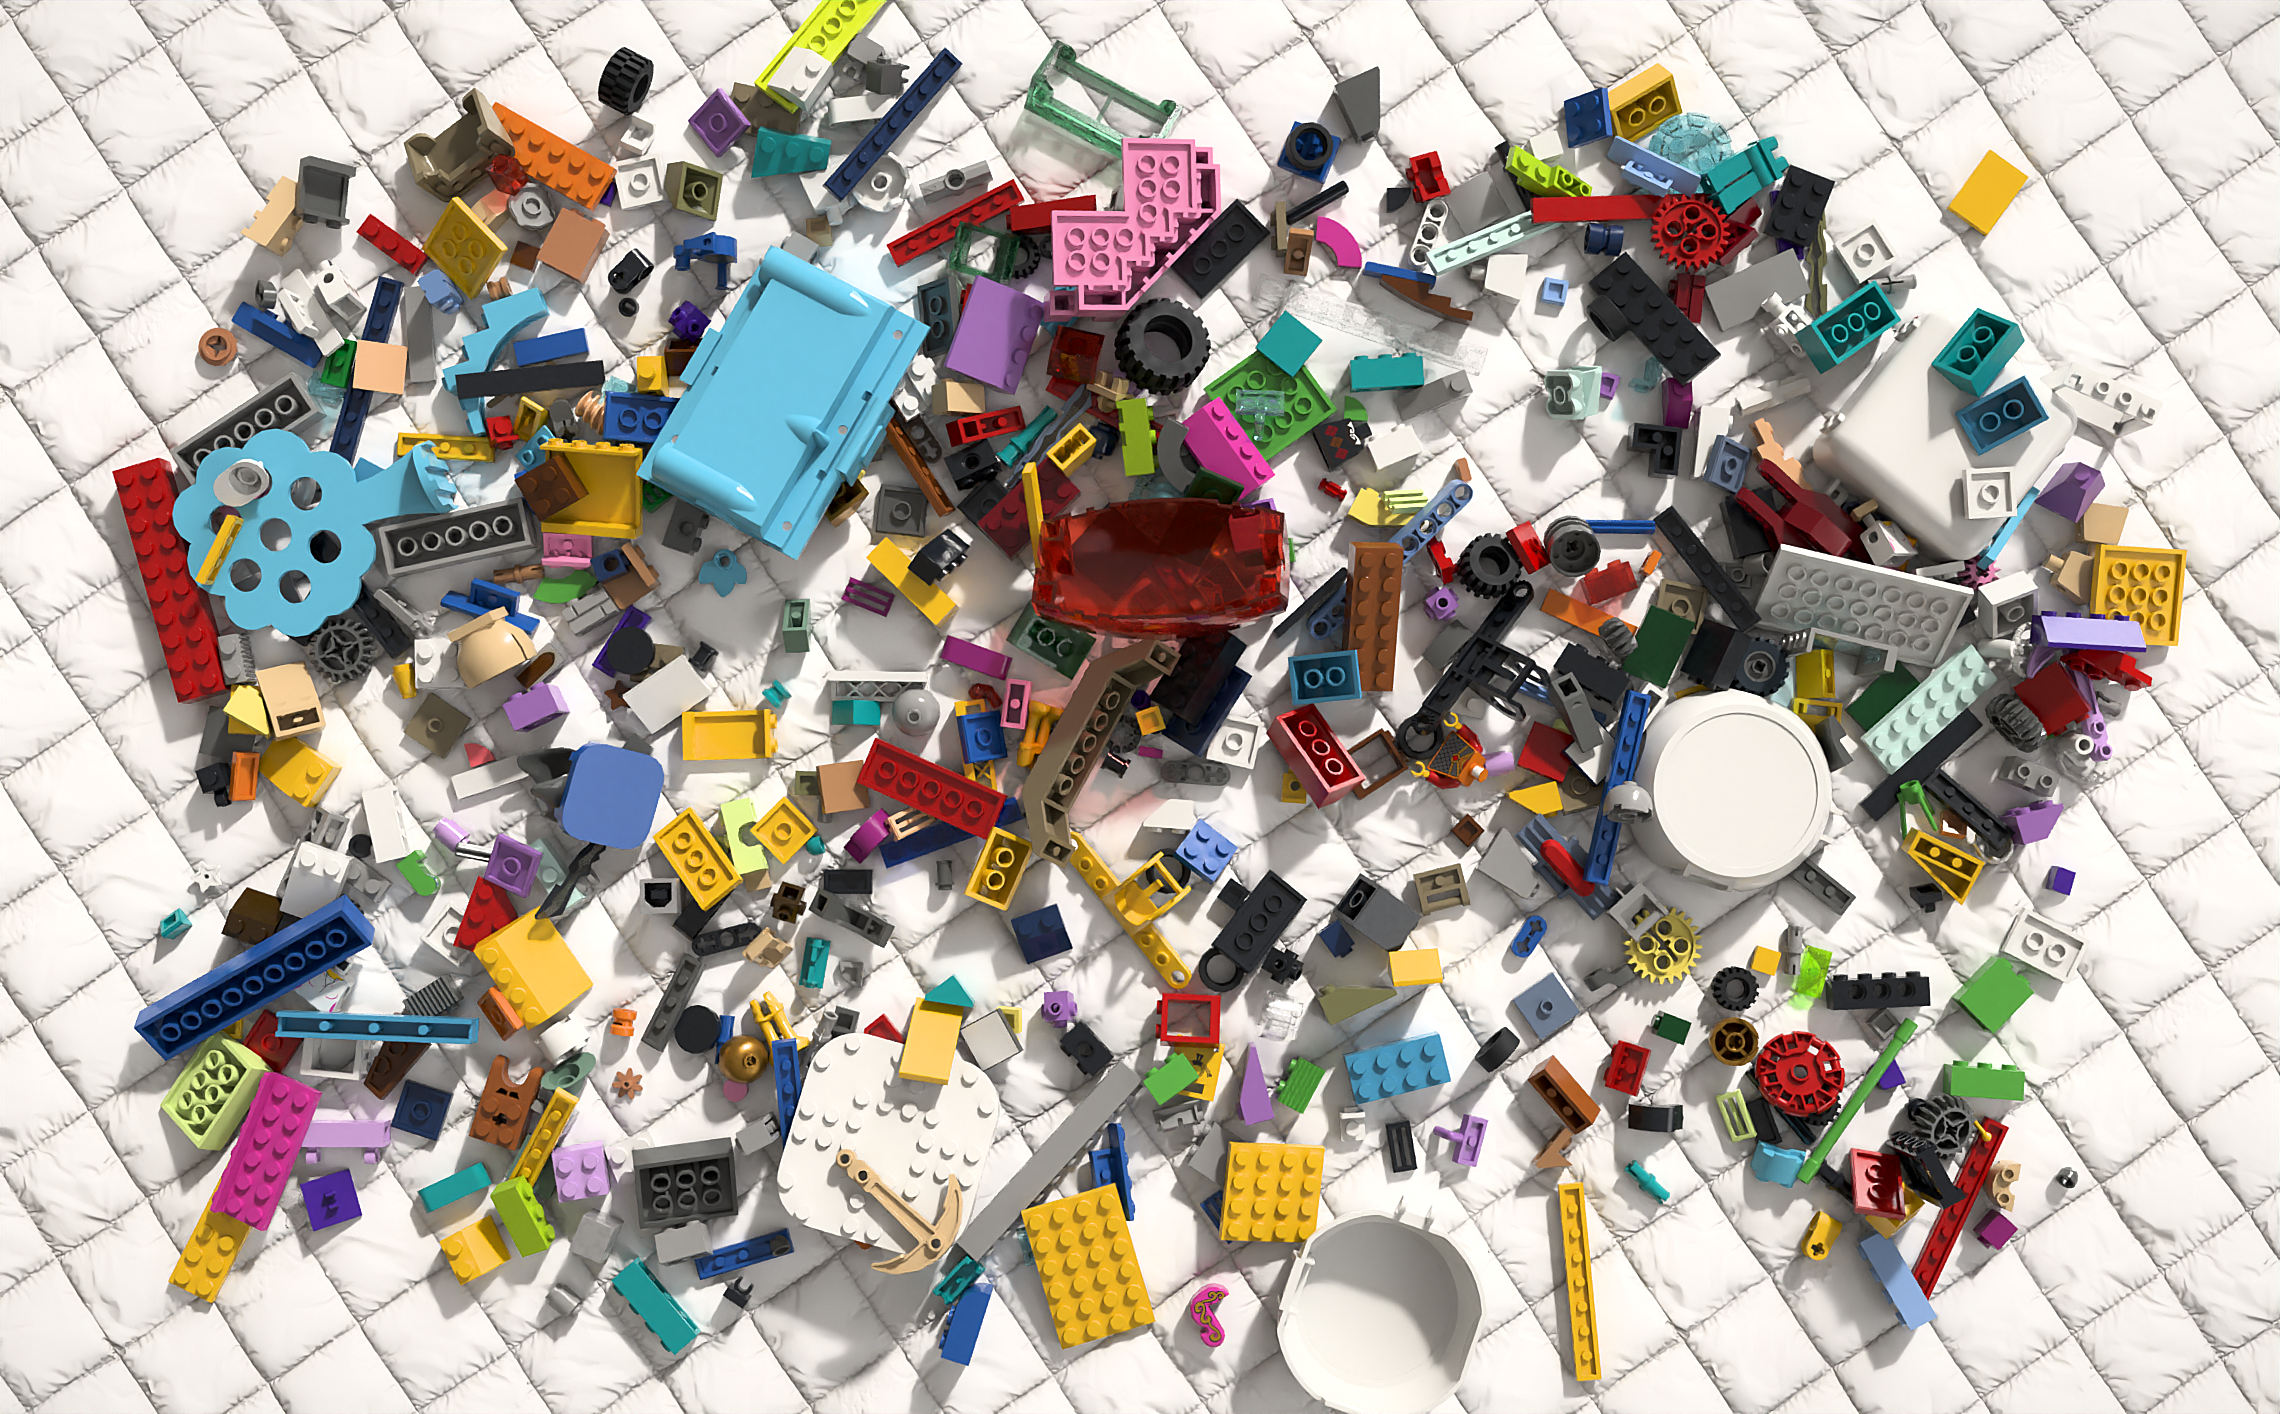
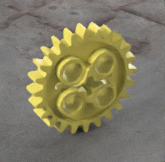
M1671 907L1669 909L1670 914L1667 917L1663 916L1650 929L1659 940L1666 941L1664 946L1677 957V961H1674L1666 950L1660 949V943L1648 932H1645L1640 937L1641 940L1645 937L1650 940V947L1647 950H1642L1640 948V941L1636 943L1630 937L1629 940L1622 941V944L1627 945L1629 948L1624 950L1623 954L1631 956L1627 959L1626 963L1635 964L1632 968L1633 972L1641 970L1640 978L1643 979L1648 975V982L1653 983L1657 977L1658 984H1663L1665 978L1668 983L1672 984L1673 976L1681 981L1682 972L1688 975L1691 974L1687 968L1688 966H1697L1692 961L1693 958H1701L1695 951L1696 949L1703 948V946L1696 944V940L1701 939L1702 936L1694 935L1693 933L1698 929V926H1689L1693 919L1690 917L1683 919L1684 911H1680L1676 915L1675 907ZM1643 909L1642 918L1638 915H1634V918L1636 920V924L1634 925L1637 927L1651 913ZM1662 921H1665L1668 925V929L1664 934H1660L1658 931V924ZM1678 939L1684 942V948L1680 952L1674 949V944ZM1663 955L1667 961L1666 965L1663 968H1658L1656 964L1657 958Z

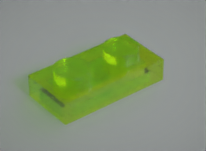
M1809 945L1806 946L1800 975L1798 976L1794 992L1818 999L1821 998L1833 952Z

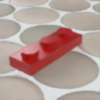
M371 213L356 231V233L415 276H417L430 258Z

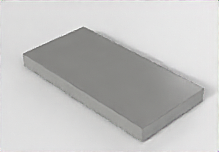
M1793 248L1706 286L1704 290L1721 332L1766 313L1761 304L1774 292L1781 297L1783 304L1811 293Z

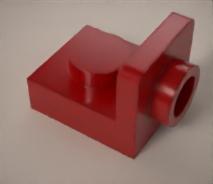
M510 415L491 417L484 420L490 448L498 447L500 451L513 448V445L519 441V436L514 435Z

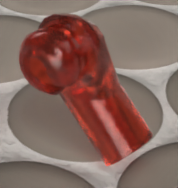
M976 683L968 690V695L971 699L985 698L993 709L1003 704L1002 699L991 685Z

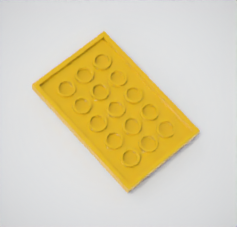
M1115 1183L1021 1211L1062 1350L1156 1322Z

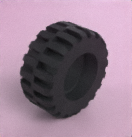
M1154 298L1149 299L1147 303L1142 302L1138 304L1122 323L1114 342L1116 348L1114 352L1115 359L1120 360L1118 367L1121 372L1125 371L1127 374L1125 378L1130 380V383L1134 381L1137 384L1136 388L1140 390L1145 388L1149 394L1153 395L1161 392L1162 396L1170 395L1172 391L1177 394L1184 388H1188L1204 369L1210 356L1208 351L1211 349V341L1207 339L1209 336L1207 328L1202 327L1203 320L1200 316L1196 317L1193 314L1194 310L1190 307L1186 309L1182 306L1183 303L1179 301L1172 303L1169 298H1162L1160 302ZM1147 332H1160L1169 336L1178 346L1181 360L1165 362L1153 356L1145 345L1144 334Z

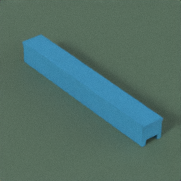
M282 1010L276 1013V1017H278V1031L275 1032V1037L473 1044L478 1042L479 1018Z

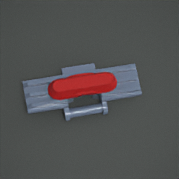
M1541 813L1536 815L1515 834V837L1537 859L1531 866L1558 893L1557 897L1562 899L1569 894L1593 921L1619 899L1608 886L1582 880L1588 853L1579 845V840L1575 835H1572L1567 842ZM1548 863L1567 885L1564 887L1544 864Z

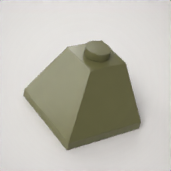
M686 161L667 163L664 189L673 208L713 222L717 220L723 174Z

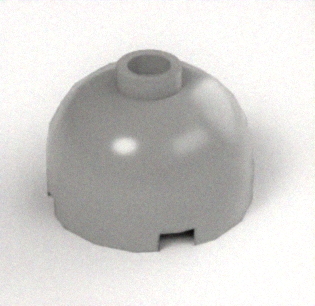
M910 688L896 698L892 708L893 721L904 734L912 737L923 736L937 726L941 715L940 704L930 691L922 688Z
M1624 781L1622 785L1615 786L1607 793L1603 804V816L1608 814V820L1618 823L1634 824V819L1641 818L1642 823H1645L1653 818V801L1650 794L1644 788L1637 786L1636 782Z

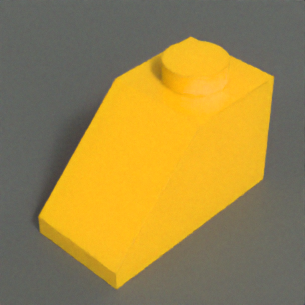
M1556 781L1505 793L1507 799L1535 815L1541 813L1544 818L1557 816V811L1563 809Z

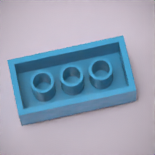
M1437 1031L1342 1054L1356 1105L1451 1082L1441 1037Z

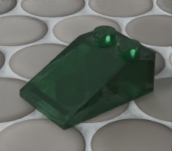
M1032 599L1029 600L1006 638V641L1071 680L1097 640Z

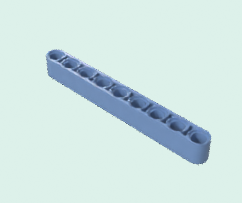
M1459 479L1449 482L1388 541L1389 543H1398L1402 546L1404 539L1411 538V544L1404 548L1403 565L1471 501L1473 489L1470 485ZM1463 486V495L1460 497H1455V491L1457 490V488ZM1445 503L1447 506L1446 511L1438 514V507ZM1428 520V528L1425 531H1420V524ZM1346 582L1307 619V630L1314 638L1318 640L1326 639L1344 623ZM1341 605L1340 613L1332 615L1333 607ZM1318 622H1324L1322 630L1314 631V626Z

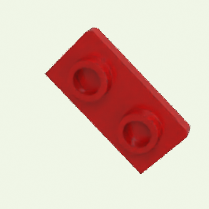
M1619 1040L1617 1044L1613 1045L1611 1050V1058H1613L1611 1066L1607 1067L1604 1073L1605 1087L1638 1097L1652 1050Z

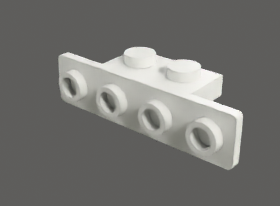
M295 269L281 280L280 284L283 290L277 296L281 301L280 306L282 310L292 319L293 322L291 324L299 334L312 337L323 355L329 357L344 345V340L301 270Z

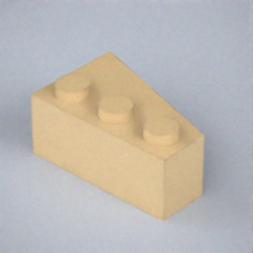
M282 176L266 197L269 203L262 212L257 210L253 215L256 220L249 229L244 227L240 232L254 243L281 257L291 249L295 233L300 231L304 224L303 218L294 216L297 182Z

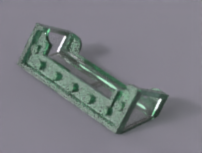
M1059 40L1056 41L1032 76L1024 105L1025 109L1121 160L1122 138L1170 139L1184 109V106L1168 99L1163 100L1160 105H1157L1076 62L1077 56L1074 49Z

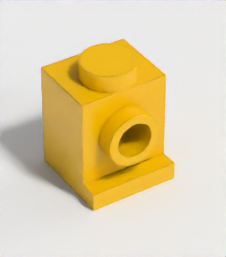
M1288 769V773H1283L1281 802L1306 804V790L1293 771ZM1293 781L1299 783V789L1293 791L1290 787Z

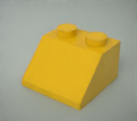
M491 1215L439 1241L460 1286L512 1259Z

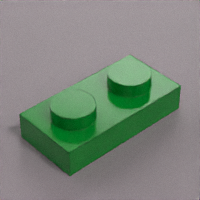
M342 338L344 345L326 358L321 383L347 389L357 351V342Z

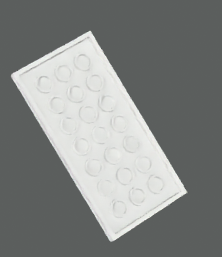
M1781 544L1753 607L1762 618L1754 627L1784 634L1810 627L1897 647L1899 650L1896 660L1937 669L1974 593L1972 588ZM1815 634L1814 637L1815 641L1840 647L1855 645V643Z

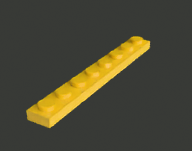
M1582 1182L1557 1184L1575 1377L1577 1381L1602 1379L1584 1187Z

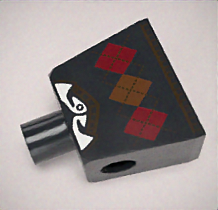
M1350 418L1315 426L1311 430L1329 473L1361 453L1364 449L1361 440L1372 436L1367 422L1354 427Z

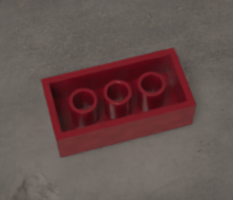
M1048 457L1036 467L1045 529L1081 496V491ZM1023 481L1013 488L977 523L978 528L1011 562L1031 543Z

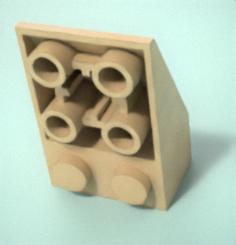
M305 660L255 671L274 742L325 729L326 722Z

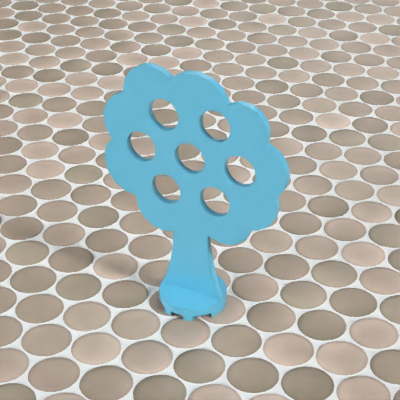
M280 429L264 430L251 437L243 449L224 447L212 451L202 460L197 469L196 484L182 491L175 501L172 513L174 526L180 536L191 543L187 562L190 575L195 580L217 537L211 525L212 515L220 507L228 506L219 501L214 494L213 485L215 479L230 466L242 459L262 461L263 467L269 471L272 477L271 490L263 498L253 499L243 506L233 507L238 510L242 519H244L241 530L214 583L206 585L195 582L210 594L226 596L225 609L227 614L241 628L260 630L272 625L285 635L294 637L306 636L319 630L329 616L340 615L351 609L358 600L361 590V578L371 570L376 559L375 541L364 525L396 516L422 513L445 514L458 509L459 505H454L452 495L457 493L456 486L447 481L444 473L450 471L446 461L437 459L431 449L437 446L428 440L415 445L411 451L385 470L368 479L357 482L352 466L339 454L328 451L311 453L305 441L292 432ZM309 477L320 485L322 498L317 507L304 511L294 505L291 499V489L296 481ZM278 518L288 524L292 536L286 548L274 552L263 545L260 533L261 528L267 521ZM329 530L340 539L341 552L336 560L324 564L314 559L310 551V543L315 534L320 531ZM241 559H251L261 569L262 577L259 585L249 592L238 590L231 582V569ZM298 570L309 578L311 590L304 601L294 604L288 602L282 596L280 582L286 573Z

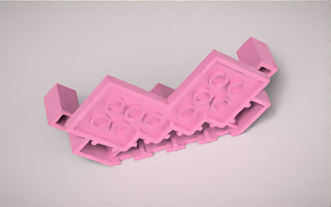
M1122 138L1123 211H1051L1053 287H1076L1074 291L1049 290L1044 296V322H1068L1072 317H1092V322H1116L1221 214L1220 164H1213V147H1196L1195 139Z

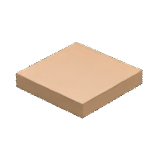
M358 340L353 388L403 395L408 347Z

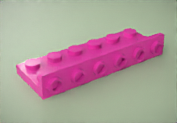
M266 1072L259 1081V1089L249 1106L248 1116L240 1128V1136L231 1151V1158L227 1168L221 1175V1183L213 1195L210 1211L214 1213L223 1212L260 1231H267L322 1096V1092L280 1072Z

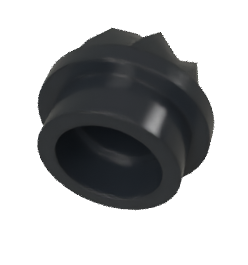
M1922 1098L1909 1099L1904 1104V1112L1907 1118L1916 1122L1917 1119L1914 1115H1919L1921 1112L1919 1107H1925L1926 1101Z

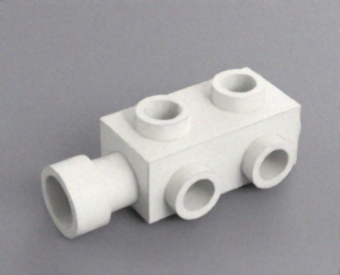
M1774 292L1761 304V307L1767 313L1771 312L1774 316L1768 325L1790 347L1791 351L1802 359L1807 353L1794 334L1810 322L1804 316L1805 311L1800 306H1794L1792 303L1785 306L1781 302V297Z

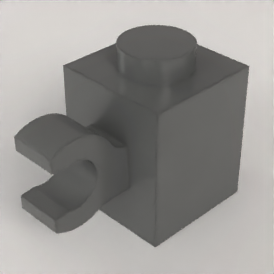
M878 56L877 60H868L866 90L879 95L899 94L900 83L905 84L909 82V79L902 77V72L909 70L910 66L893 62L892 58L887 56Z

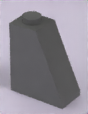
M1378 66L1334 85L1333 95L1356 144L1361 141L1368 143L1374 140L1380 129V69Z

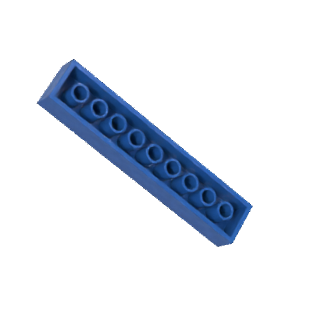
M345 894L139 1011L134 1029L165 1061H168L373 944L375 928Z

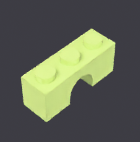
M748 797L720 804L721 811H718L721 825H725L727 834H724V841L727 849L730 848L732 858H729L740 876L768 870L764 846L759 844L748 847L742 840L744 828L758 822L753 799Z

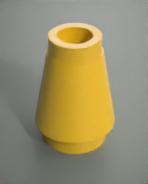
M412 663L393 666V673L391 674L402 695V699L416 697L415 668H413Z

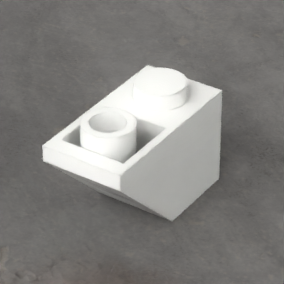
M1169 799L1143 821V826H1148V831L1162 832V828H1172V833L1186 834V829L1192 830L1194 801Z

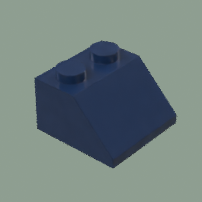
M1058 903L1011 919L1014 932L1027 964L1073 949Z

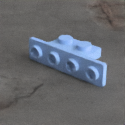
M1620 136L1614 138L1607 154V158L1625 166L1620 177L1626 179L1632 185H1638L1647 189L1650 194L1664 197L1671 188L1691 198L1702 179L1701 175Z

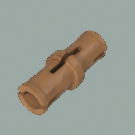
M541 563L528 566L518 564L514 568L494 570L493 574L496 576H493L496 585L512 582L522 584L525 580L543 579L545 573L542 572H545V569Z

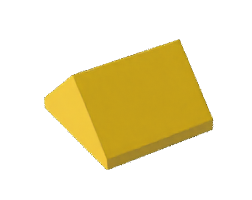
M1438 948L1389 952L1388 975L1393 986L1443 983Z

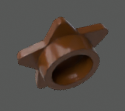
M617 680L614 689L604 692L611 699L612 710L620 706L631 709L623 699V696L622 698L618 697L620 693L623 695L632 689L625 687L621 680Z

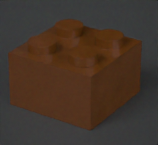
M564 452L514 480L540 522L589 494Z

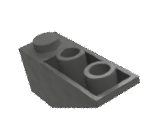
M1570 672L1550 682L1546 694L1582 754L1603 744L1604 740L1588 700L1573 673Z

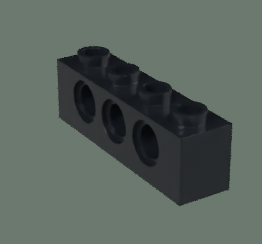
M1906 971L1905 976H1896V972H1882L1881 977H1872V973H1859L1857 978H1848L1847 974L1833 975V979H1825L1827 1009L1830 1010L1931 1006L1929 977L1921 975L1920 971ZM1901 983H1904L1906 986V991L1903 995L1898 993V986ZM1877 984H1880L1882 992L1876 997L1873 989ZM1856 985L1858 993L1855 997L1851 998L1849 989Z

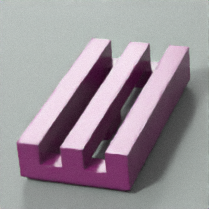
M850 577L841 599L887 618L896 595ZM853 585H858L888 597V602L853 588ZM850 593H853L862 598L885 606L884 611H882L863 602L850 598L849 595Z

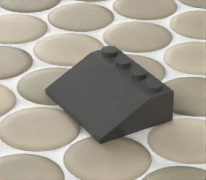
M731 1137L632 1150L640 1229L739 1215Z

